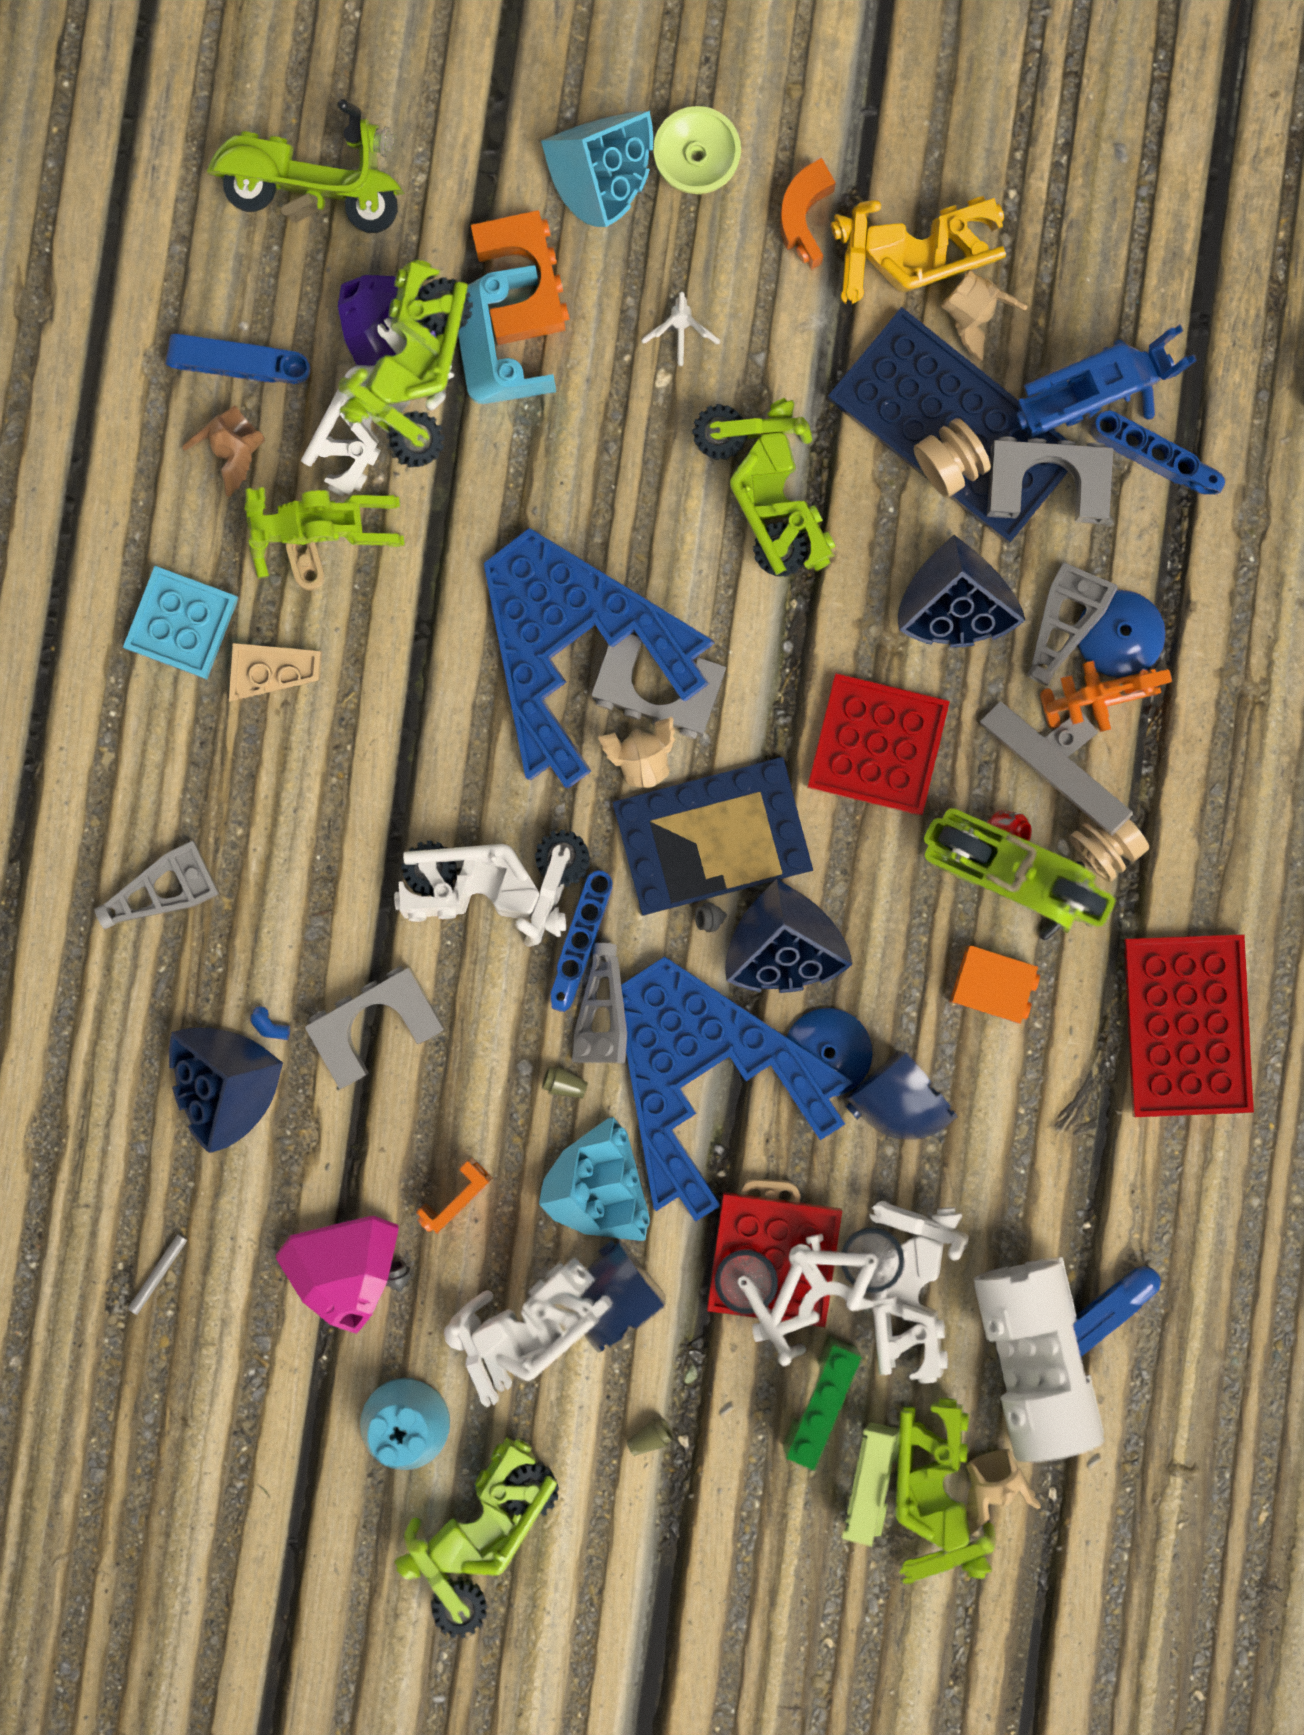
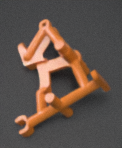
M1094 661L1082 664L1086 687L1076 692L1072 675L1060 678L1065 697L1055 700L1052 690L1046 688L1040 692V698L1049 728L1056 729L1060 726L1058 712L1069 710L1072 725L1084 722L1080 706L1091 704L1099 731L1103 732L1111 730L1108 706L1161 694L1160 687L1156 686L1170 683L1172 677L1169 670L1156 672V669H1144L1134 675L1101 683ZM1125 691V695H1126V694H1131V695L1122 696L1119 692Z

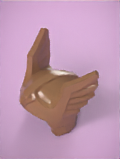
M233 406L221 415L218 414L182 446L183 450H187L202 440L209 438L213 453L217 457L227 460L221 469L224 480L225 494L228 497H231L235 489H239L241 482L246 480L249 464L252 461L251 454L259 445L265 442V437L262 433L257 431L247 421L237 406Z

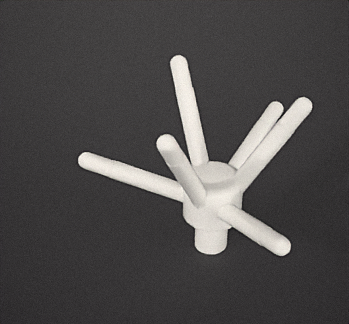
M680 292L679 297L676 298V305L671 309V316L641 340L642 343H646L654 337H659L671 325L678 328L679 366H683L684 328H687L689 325L703 338L707 337L715 344L720 343L719 338L697 323L691 316V308L687 305V299L683 292Z

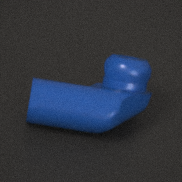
M262 1006L254 1008L250 1021L262 1037L282 1040L289 1039L290 1026L273 1024L268 1018V1009Z

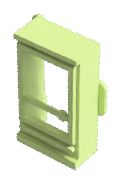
M871 1422L864 1430L847 1513L849 1515L846 1518V1523L849 1524L843 1531L842 1539L872 1546L874 1536L882 1535L888 1507L885 1500L893 1462H897L899 1429Z

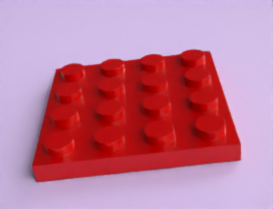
M835 673L807 788L922 816L950 701Z
M723 1192L707 1311L758 1318L756 1313L742 1314L728 1308L719 1298L715 1287L716 1271L722 1260L732 1252L746 1249L763 1254L775 1268L778 1286L773 1300L768 1305L772 1312L792 1263L789 1256L795 1246L804 1244L813 1251L812 1243L807 1244L806 1238L812 1235L823 1234L824 1240L820 1241L821 1251L837 1252L842 1208ZM748 1255L737 1256L727 1263L722 1272V1289L725 1296L733 1304L743 1308H752L744 1291L738 1285V1280L745 1275L753 1276L755 1284L764 1300H766L771 1290V1275L766 1265L758 1258ZM816 1264L826 1282H832L835 1265ZM803 1272L799 1277L781 1322L799 1316L801 1303L805 1295L812 1289ZM830 1294L821 1297L814 1304L813 1311L818 1313L819 1320L810 1326L826 1328Z

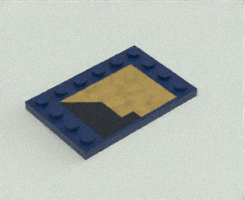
M783 757L612 802L642 916L774 882L776 879L781 880L814 871Z

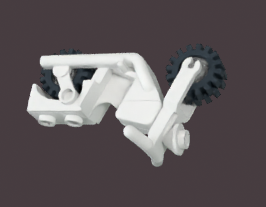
M560 830V833L552 831L550 832L551 836L548 838L545 835L542 838L543 842L541 844L538 843L536 847L537 853H535L536 865L541 876L544 877L539 894L514 850L507 844L447 848L443 847L439 842L436 844L433 841H427V844L419 842L417 843V848L414 849L412 846L409 852H404V864H402L403 877L408 886L417 895L410 893L405 884L399 882V892L394 894L395 908L400 910L405 919L408 918L409 921L413 922L424 921L426 917L438 916L439 919H452L456 917V914H464L466 912L471 895L476 893L484 894L493 902L500 916L519 918L516 921V927L527 935L524 938V944L531 947L541 942L544 930L557 937H561V931H566L565 913H559V907H554L560 899L564 885L569 887L572 882L577 884L580 882L579 878L581 876L584 878L587 874L586 869H589L590 866L588 848L580 836L577 837L572 831L570 833H566L565 830ZM461 869L460 875L457 876L456 870ZM457 879L454 891H452V887L454 886L453 880Z

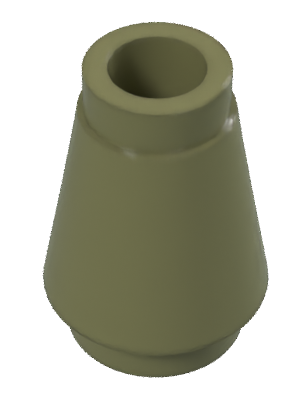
M549 1066L543 1080L542 1089L547 1090L548 1094L583 1099L588 1082L583 1081L559 1066H556V1068Z
M663 1418L659 1420L653 1419L627 1440V1446L632 1455L637 1456L668 1446V1442L673 1440V1434Z

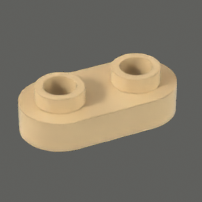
M316 542L306 544L307 550L304 553L298 552V544L286 543V550L297 584L309 591L318 589L325 580V572ZM310 571L315 572V578L312 581H307L305 578L306 574Z
M750 1179L743 1184L740 1192L741 1195L750 1196L752 1189H759L761 1192L759 1197L782 1200L779 1194L786 1190L790 1192V1197L784 1201L800 1202V1193L797 1186L785 1180Z

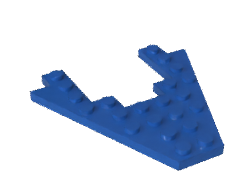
M528 528L484 563L518 743L527 780H533L551 766L564 787L570 788L591 772V769L544 699L567 683L551 658L596 625L611 647L616 646L635 631L683 701H687L709 685V682L693 659L715 644L713 639L533 529Z
M664 956L621 985L627 1028L626 1054L655 1211L680 1197L696 1222L721 1205L673 1129L697 1114L681 1088L729 1056L745 1081L771 1065L819 1140L824 1139L846 1124L830 1098L852 1084L849 1078L669 958Z

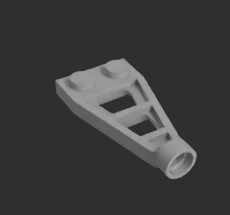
M1063 562L1049 590L1032 666L1027 674L1029 678L1048 686L1054 672L1105 614L1118 589L1116 584ZM1065 599H1071L1086 606L1085 615L1075 625L1070 626L1059 620L1061 603ZM1054 628L1069 634L1068 640L1062 649L1057 652L1047 648L1048 638ZM1040 664H1046L1048 666L1047 670L1040 667Z
M191 841L163 855L108 902L95 908L94 911L103 929H108L116 925V923L191 908L220 893L195 841ZM174 871L183 891L179 896L163 899L158 896L154 888L155 882L165 872ZM142 887L147 888L153 901L152 904L138 910H133L128 902V897ZM110 908H113V909L115 910V912H116L115 917H114L112 911L110 910Z
M593 943V964L574 1032L572 1062L625 1063L627 1028L618 957H616V944ZM602 978L609 979L610 997L608 1000L597 999V992ZM600 1007H606L610 1013L611 1026L608 1032H593L592 1030L594 1014Z

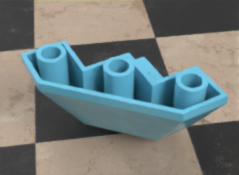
M610 1117L563 1150L543 1180L539 1205L554 1221L583 1234L642 1241L646 1240L647 1227L650 1223L646 1201L628 1134L614 1117Z

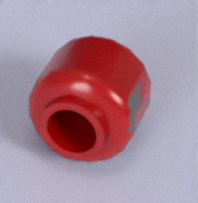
M999 810L987 821V823L1026 841H1029L1031 838L1032 827L1024 814Z

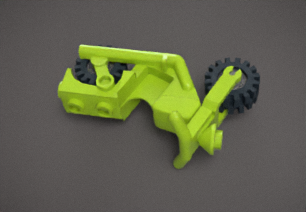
M414 260L405 265L403 269L398 270L395 280V287H399L397 297L392 299L389 308V316L392 317L390 327L406 340L405 349L396 356H385L378 360L365 387L359 386L368 376L365 368L357 369L349 378L343 377L338 383L340 393L350 398L339 409V412L344 414L343 419L361 424L362 419H368L369 416L372 417L374 423L387 432L386 439H389V443L386 445L393 452L390 455L393 459L397 458L399 464H406L410 468L430 464L439 457L438 453L444 447V445H441V442L445 440L444 435L440 433V430L443 428L441 424L437 426L435 423L437 419L434 416L430 418L428 416L429 413L412 411L402 415L389 405L429 397L441 392L446 387L458 330L468 323L467 319L471 318L472 315L470 308L473 307V302L468 300L471 297L470 293L467 292L468 285L457 282L453 278L447 280V277L435 279L422 287L423 289L418 292L424 280H431L440 273V270L431 268L430 263L422 260ZM434 331L436 337H434V336L431 334V332Z
M782 398L770 405L771 411L767 413L769 419L754 418L744 420L732 407L723 406L722 404H716L715 407H706V411L699 413L700 417L698 420L695 419L693 423L695 428L692 429L695 444L706 456L715 460H728L729 457L738 455L737 452L744 448L743 444L747 439L759 438L731 477L730 487L756 536L753 552H755V560L762 570L773 576L787 577L792 573L798 572V569L804 565L807 569L814 568L815 571H818L831 564L829 559L835 556L832 549L836 545L828 531L822 532L818 523L823 520L816 506L809 507L805 501L791 502L785 497L783 491L786 479L796 471L789 439L785 434L795 433L800 435L801 441L804 444H809L812 441L810 426L805 418H792L794 401H787L786 398ZM789 517V523L787 524L777 522V524L771 523L767 527L764 519ZM808 532L811 541V553L809 559L804 562L808 557V543L803 533Z
M506 1437L503 1444L499 1443L491 1455L492 1462L487 1470L483 1469L475 1481L476 1494L484 1509L482 1516L478 1520L465 1524L459 1523L456 1519H450L429 1541L427 1550V1543L416 1538L421 1526V1520L414 1517L410 1520L404 1533L406 1548L410 1553L397 1557L394 1561L397 1566V1573L409 1580L412 1577L419 1578L421 1572L426 1577L431 1588L434 1590L431 1609L437 1628L440 1627L444 1635L449 1633L451 1638H456V1634H460L461 1638H466L465 1633L470 1632L471 1635L475 1634V1628L478 1627L480 1629L483 1625L482 1619L486 1620L487 1603L483 1591H481L477 1583L474 1585L473 1581L469 1578L463 1581L462 1577H457V1581H453L445 1572L492 1576L502 1574L534 1521L538 1519V1515L546 1516L548 1514L546 1510L549 1508L552 1510L555 1507L554 1500L558 1501L559 1495L557 1491H559V1486L553 1472L543 1462L538 1461V1463H535L536 1459L531 1452L532 1447L518 1438L514 1442ZM506 1501L509 1509H512L514 1514L511 1518L501 1506V1503Z

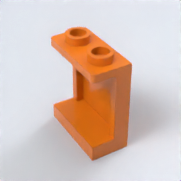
M968 945L966 946L949 1002L1021 1024L1022 1019L1027 1020L1032 1003L1028 1002L1031 990L1036 991L1040 981V974H1037L1038 967Z
M473 1157L459 1169L472 1183L440 1214H437L427 1203L416 1212L420 1216L417 1219L418 1222L428 1232L434 1230L438 1233L493 1179Z

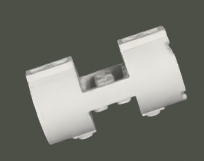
M1063 1257L1039 1259L1009 1268L1002 1267L974 1277V1286L986 1338L989 1341H996L1003 1379L1007 1388V1393L1001 1396V1402L1015 1460L1021 1462L1055 1460L1084 1453L1100 1446L1104 1442V1431L1091 1376L1084 1375L1073 1323L1076 1322V1312Z

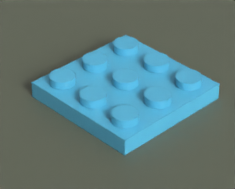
M154 566L123 648L208 679L239 598L230 593Z

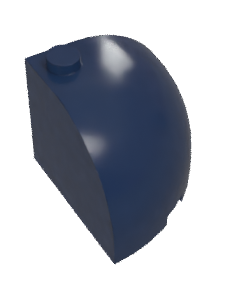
M954 534L927 559L915 574L903 595L898 611V626L901 632L926 644L932 645L935 642L949 644L950 647L975 646L974 642L991 637L995 640L1014 630L1025 621L1022 607L1004 579L981 555Z
M776 879L754 901L739 922L728 947L725 974L726 981L748 990L761 992L762 988L779 989V993L802 991L804 986L818 981L821 984L826 983L843 973L853 963L844 937L825 912L809 898Z
M201 1027L171 1032L169 1068H174L177 1084L172 1086L179 1110L184 1109L191 1122L188 1126L190 1132L208 1153L233 1145L248 1134L266 1113L275 1095L283 1062L257 1042L230 1031Z
M897 1051L845 1097L849 1102L845 1107L857 1120L862 1117L875 1130L896 1139L917 1140L930 1137L942 1131L957 1118V1114L949 1109L951 1106L944 1096L933 1087H930L932 1084L931 1080L906 1052Z
M621 1239L616 1243L610 1240L598 1250L601 1255L587 1269L595 1280L579 1296L581 1299H590L594 1304L603 1296H608L612 1302V1306L598 1318L599 1321L584 1334L597 1353L606 1349L604 1347L606 1344L611 1347L622 1340L629 1326L632 1329H637L666 1306V1294Z

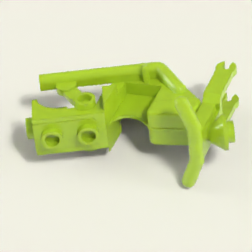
M939 1398V1402H934L931 1406V1411L938 1413L944 1420L948 1439H943L928 1430L922 1422H915L916 1407L904 1406L903 1411H900L896 1518L903 1526L942 1548V1550L924 1556L905 1560L899 1574L907 1576L902 1579L904 1584H912L917 1580L948 1571L958 1565H961V1569L966 1571L967 1576L971 1578H985L986 1573L992 1572V1568L984 1555L992 1553L995 1549L996 1535L994 1525L986 1522L983 1525L984 1536L978 1540L970 1541L971 1534L965 1503L962 1501L957 1502L950 1498L943 1488L944 1477L958 1471L961 1462H967L968 1444L962 1443V1432H968L969 1413H963L964 1405L957 1404V1399ZM914 1445H919L935 1455L937 1461L913 1469Z

